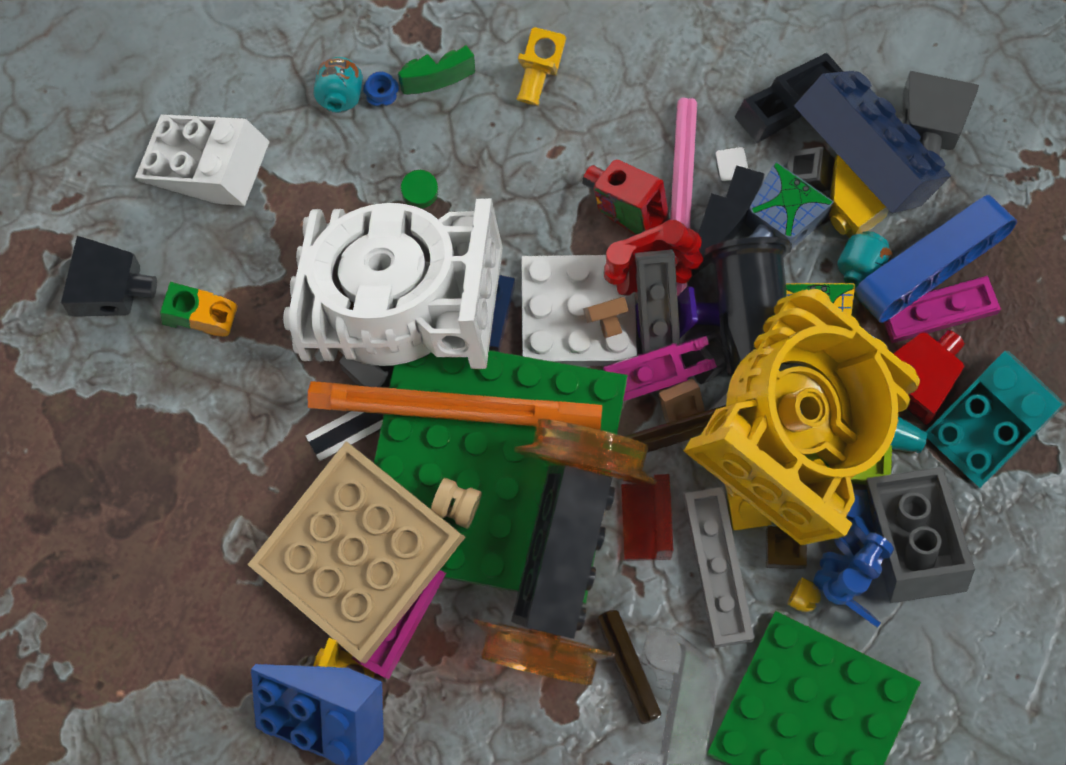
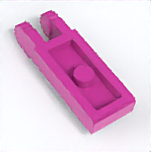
M703 336L679 345L676 342L604 366L603 369L608 372L628 375L623 400L626 401L688 381V377L709 371L717 366L714 358L698 361L696 364L686 368L684 366L681 354L703 349L709 344L707 336Z

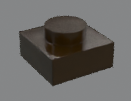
M767 526L766 568L806 569L807 544L800 545L778 526Z

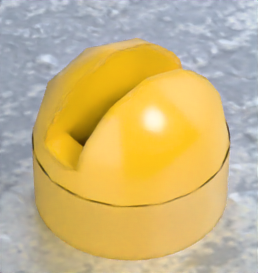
M801 577L794 587L787 605L801 612L813 611L817 607L816 603L821 601L819 588L813 582Z

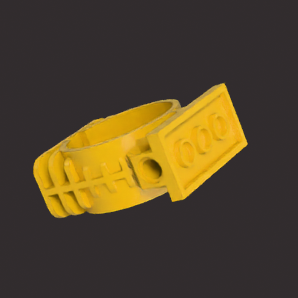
M818 289L801 290L777 301L774 307L775 315L769 317L763 325L765 333L759 335L754 342L756 349L745 356L731 378L726 406L715 410L702 434L691 438L684 452L800 545L847 535L853 523L846 516L855 501L851 478L868 470L884 456L894 438L898 423V412H902L907 408L910 403L908 394L917 390L920 379L916 374V370L911 365L902 362L888 350L887 345L883 341L872 337L859 326V322L853 316L844 313L834 305L826 293ZM781 363H797L807 366H794L779 371ZM816 453L820 458L811 461L806 455ZM821 458H822L825 462H827L830 466L827 467V466L825 465V463L821 460Z

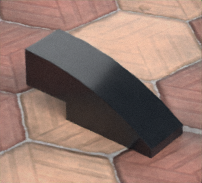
M826 52L776 77L770 87L744 99L734 117L752 139L759 143L803 116L794 105L822 74L844 71Z
M736 165L726 197L711 193L698 232L702 240L699 251L703 256V262L698 268L691 270L692 275H695L711 263L705 259L704 252L706 248L720 242L733 240L742 229L749 207L762 186L765 173Z

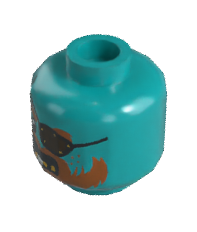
M334 57L322 62L317 69L313 95L315 100L331 112H342L354 108L360 99L363 74L359 67L344 57Z
M864 231L862 234L852 235L848 239L837 261L838 270L844 276L843 280L846 283H854L855 288H857L867 276L892 260L893 253L889 248L888 241L883 236L871 231Z

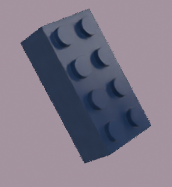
M844 71L822 74L794 107L892 214L921 207L951 176L944 168L945 162L937 153L931 150L928 151L919 141L921 137L918 132L910 125L903 124L896 117V110L893 105L886 99L878 97L870 89L872 86L871 82L858 71Z

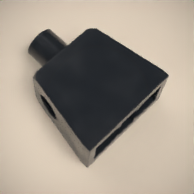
M77 236L61 303L69 316H126L131 312L134 296L154 298L157 289L156 276L139 274L140 265L135 254Z

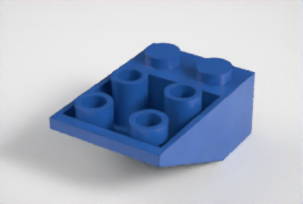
M255 664L251 668L255 728L265 734L273 735L296 745L302 750H308L327 758L338 765H364L384 741L381 681L344 667Z

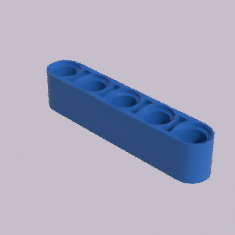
M986 195L867 276L855 289L854 297L879 322H886L1005 239L1015 228L1017 220L991 195Z

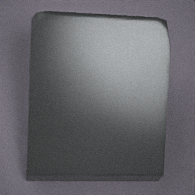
M824 147L789 151L787 166L789 171L816 190H830L833 157Z
M716 330L704 335L707 336L709 344L703 349L681 354L686 367L704 359L714 358L716 368L694 375L700 384L710 381L727 369L722 337Z

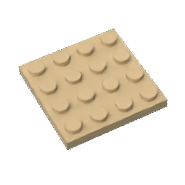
M346 441L247 565L329 636L337 640L358 661L365 664L465 537Z

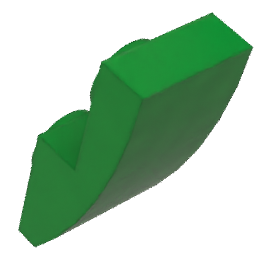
M465 45L457 51L447 52L437 64L429 54L420 59H412L398 72L400 90L404 95L420 94L453 85L475 73V56Z

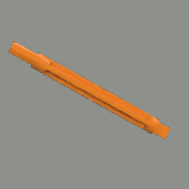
M315 381L310 382L307 392L308 408L479 421L600 432L602 405Z

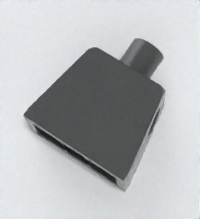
M910 71L903 90V124L910 125L918 132L921 137L919 141L928 151L931 150L940 155L941 148L947 150L954 149L978 92L979 85Z

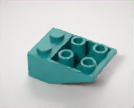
M1004 351L926 431L927 438L971 481L981 488L1066 404L1011 352Z

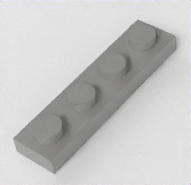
M723 487L687 492L684 494V502L714 648L753 642L754 634Z

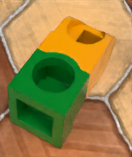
M170 282L160 315L162 325L177 328L179 325L200 330L210 335L225 337L230 333L238 306L233 301L213 295L211 292Z

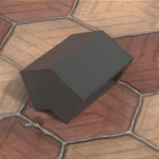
M345 355L339 361L341 370L358 386L390 387L393 369L390 366L370 365L355 360H347Z

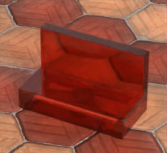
M654 474L652 483L621 484L624 561L671 560L673 554L670 474Z

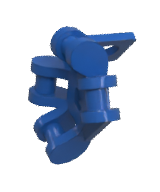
M856 516L851 520L853 524L847 535L834 539L836 546L844 555L834 552L824 553L820 560L822 569L815 573L813 582L824 592V595L830 602L836 605H847L878 628L881 622L870 611L853 600V597L867 591L872 579L880 576L883 570L881 563L883 559H887L892 555L894 547L887 539L876 534L869 523ZM860 540L864 545L862 549L857 544Z

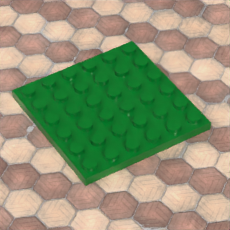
M491 350L488 352L486 369H471L468 357H436L432 352L417 360L394 365L390 388L602 405L600 432L384 414L374 464L431 509L436 492L444 478L455 481L457 486L466 490L471 487L482 492L477 511L468 529L456 525L455 520L452 518H442L465 537L440 570L446 573L444 579L518 592L548 466L567 465L610 476L613 456L609 446L610 441L617 438L628 375ZM587 590L585 591V595H584V599H583V604H584V605H586V602H587V597H588V591H587Z

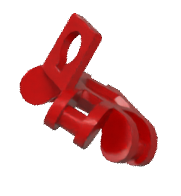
M674 219L625 240L614 242L608 247L606 252V264L603 271L604 278L608 283L617 286V291L620 295L630 296L632 293H637L635 253L673 249L676 256V282L685 284L692 276L691 270L698 268L703 262V256L699 251L702 243L701 237L697 232Z

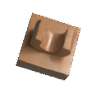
M625 297L583 308L587 323L600 321L604 338L622 333L617 315L629 311Z
M694 378L671 388L659 390V398L666 423L705 411L700 387Z

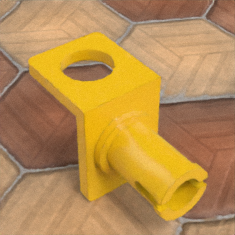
M537 27L531 29L525 54L519 53L518 61L521 67L525 69L519 95H517L518 101L539 106V99L546 75H557L566 42L564 34ZM544 38L552 40L555 44L554 54L547 59L540 58L535 53L536 43Z

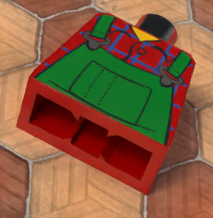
M618 159L613 160L605 171L595 165H591L583 176V185L595 192L598 210L634 235L663 224L669 216L664 182L656 176Z

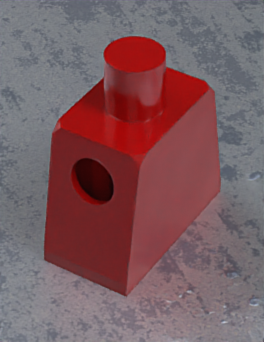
M947 330L938 341L928 333L921 332L893 353L902 362L908 363L916 370L920 384L916 391L908 394L910 403L906 409L926 426L935 416L965 367L963 362L955 356L965 346V343L957 333L951 330Z

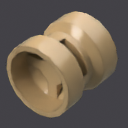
M444 478L436 492L431 510L441 518H452L455 520L456 525L468 529L477 511L482 492L471 487L466 490L457 486L455 481Z

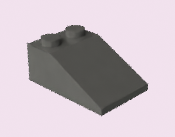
M943 467L867 478L866 487L873 529L876 534L887 539L894 547L892 555L887 559H883L881 563L883 569L881 573L890 603L967 592L975 567Z

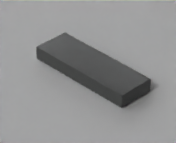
M673 249L635 253L641 353L643 354L676 342L679 345L680 333L675 253Z

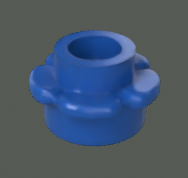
M386 72L371 74L363 86V93L367 95V101L373 106H380L381 104L388 106L392 104L397 98L396 93L399 91L397 81ZM383 88L385 91L379 93L378 89Z

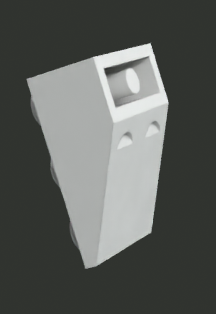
M160 115L135 178L142 183L215 204L245 206L270 141L247 119Z

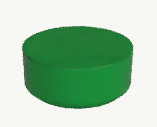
M414 170L408 173L401 183L403 200L406 204L420 209L431 206L438 197L436 178L425 170Z

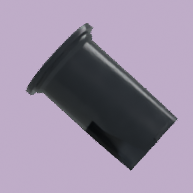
M749 237L727 240L706 248L704 252L705 259L715 264L720 331L728 375H733L745 356L756 349L754 342L759 335L765 333L763 325L769 317L775 315L774 307L777 301L787 296L784 257L792 250V243L787 239L778 237Z

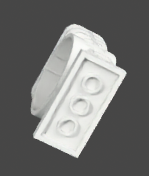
M491 198L476 199L474 211L448 212L440 219H437L423 209L400 203L369 205L345 214L343 209H334L331 214L330 223H326L322 210L312 209L310 211L309 217H305L303 220V246L297 248V275L292 276L290 281V294L292 297L290 307H285L283 315L284 327L286 330H290L293 338V351L295 354H299L302 361H312L316 348L320 349L324 361H334L339 350L345 355L347 360H355L378 366L404 364L422 358L432 352L436 357H468L471 369H486L503 250ZM426 262H429L430 265L426 274ZM341 287H342V289H343V291H344V293H345L346 296H344L342 293L339 292V289H340ZM350 300L354 302L353 310L349 309L351 305Z

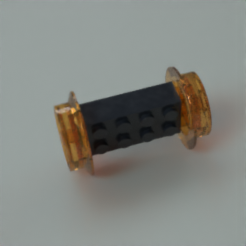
M538 419L533 443L515 447L514 452L554 465L548 466L511 622L526 628L473 618L472 622L486 633L481 659L550 678L592 685L597 662L616 657V652L567 638L574 639L576 631H581L585 622L586 607H583L582 604L585 591L591 590L595 580L596 568L592 566L595 550L599 551L605 538V527H602L601 524L605 510H610L615 496V488L611 487L612 479L656 486L657 481L643 470L649 447L647 444L585 426L555 420Z

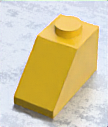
M837 154L832 171L830 199L834 202L829 216L834 228L840 234H846L850 238L852 235L869 231L887 217L889 210Z

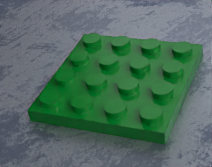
M775 611L706 755L725 765H884L921 682Z

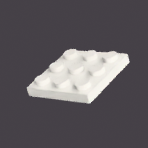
M606 255L522 256L523 356L575 366H606L637 356L635 293H632L630 296L620 295L617 291V286L605 280L603 271L606 264ZM625 297L629 311L617 315L622 333L604 338L600 321L587 323L583 308Z

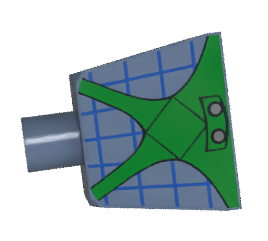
M775 162L749 207L745 224L753 230L749 237H778L787 239L792 243L793 249L829 217L834 201L778 162Z

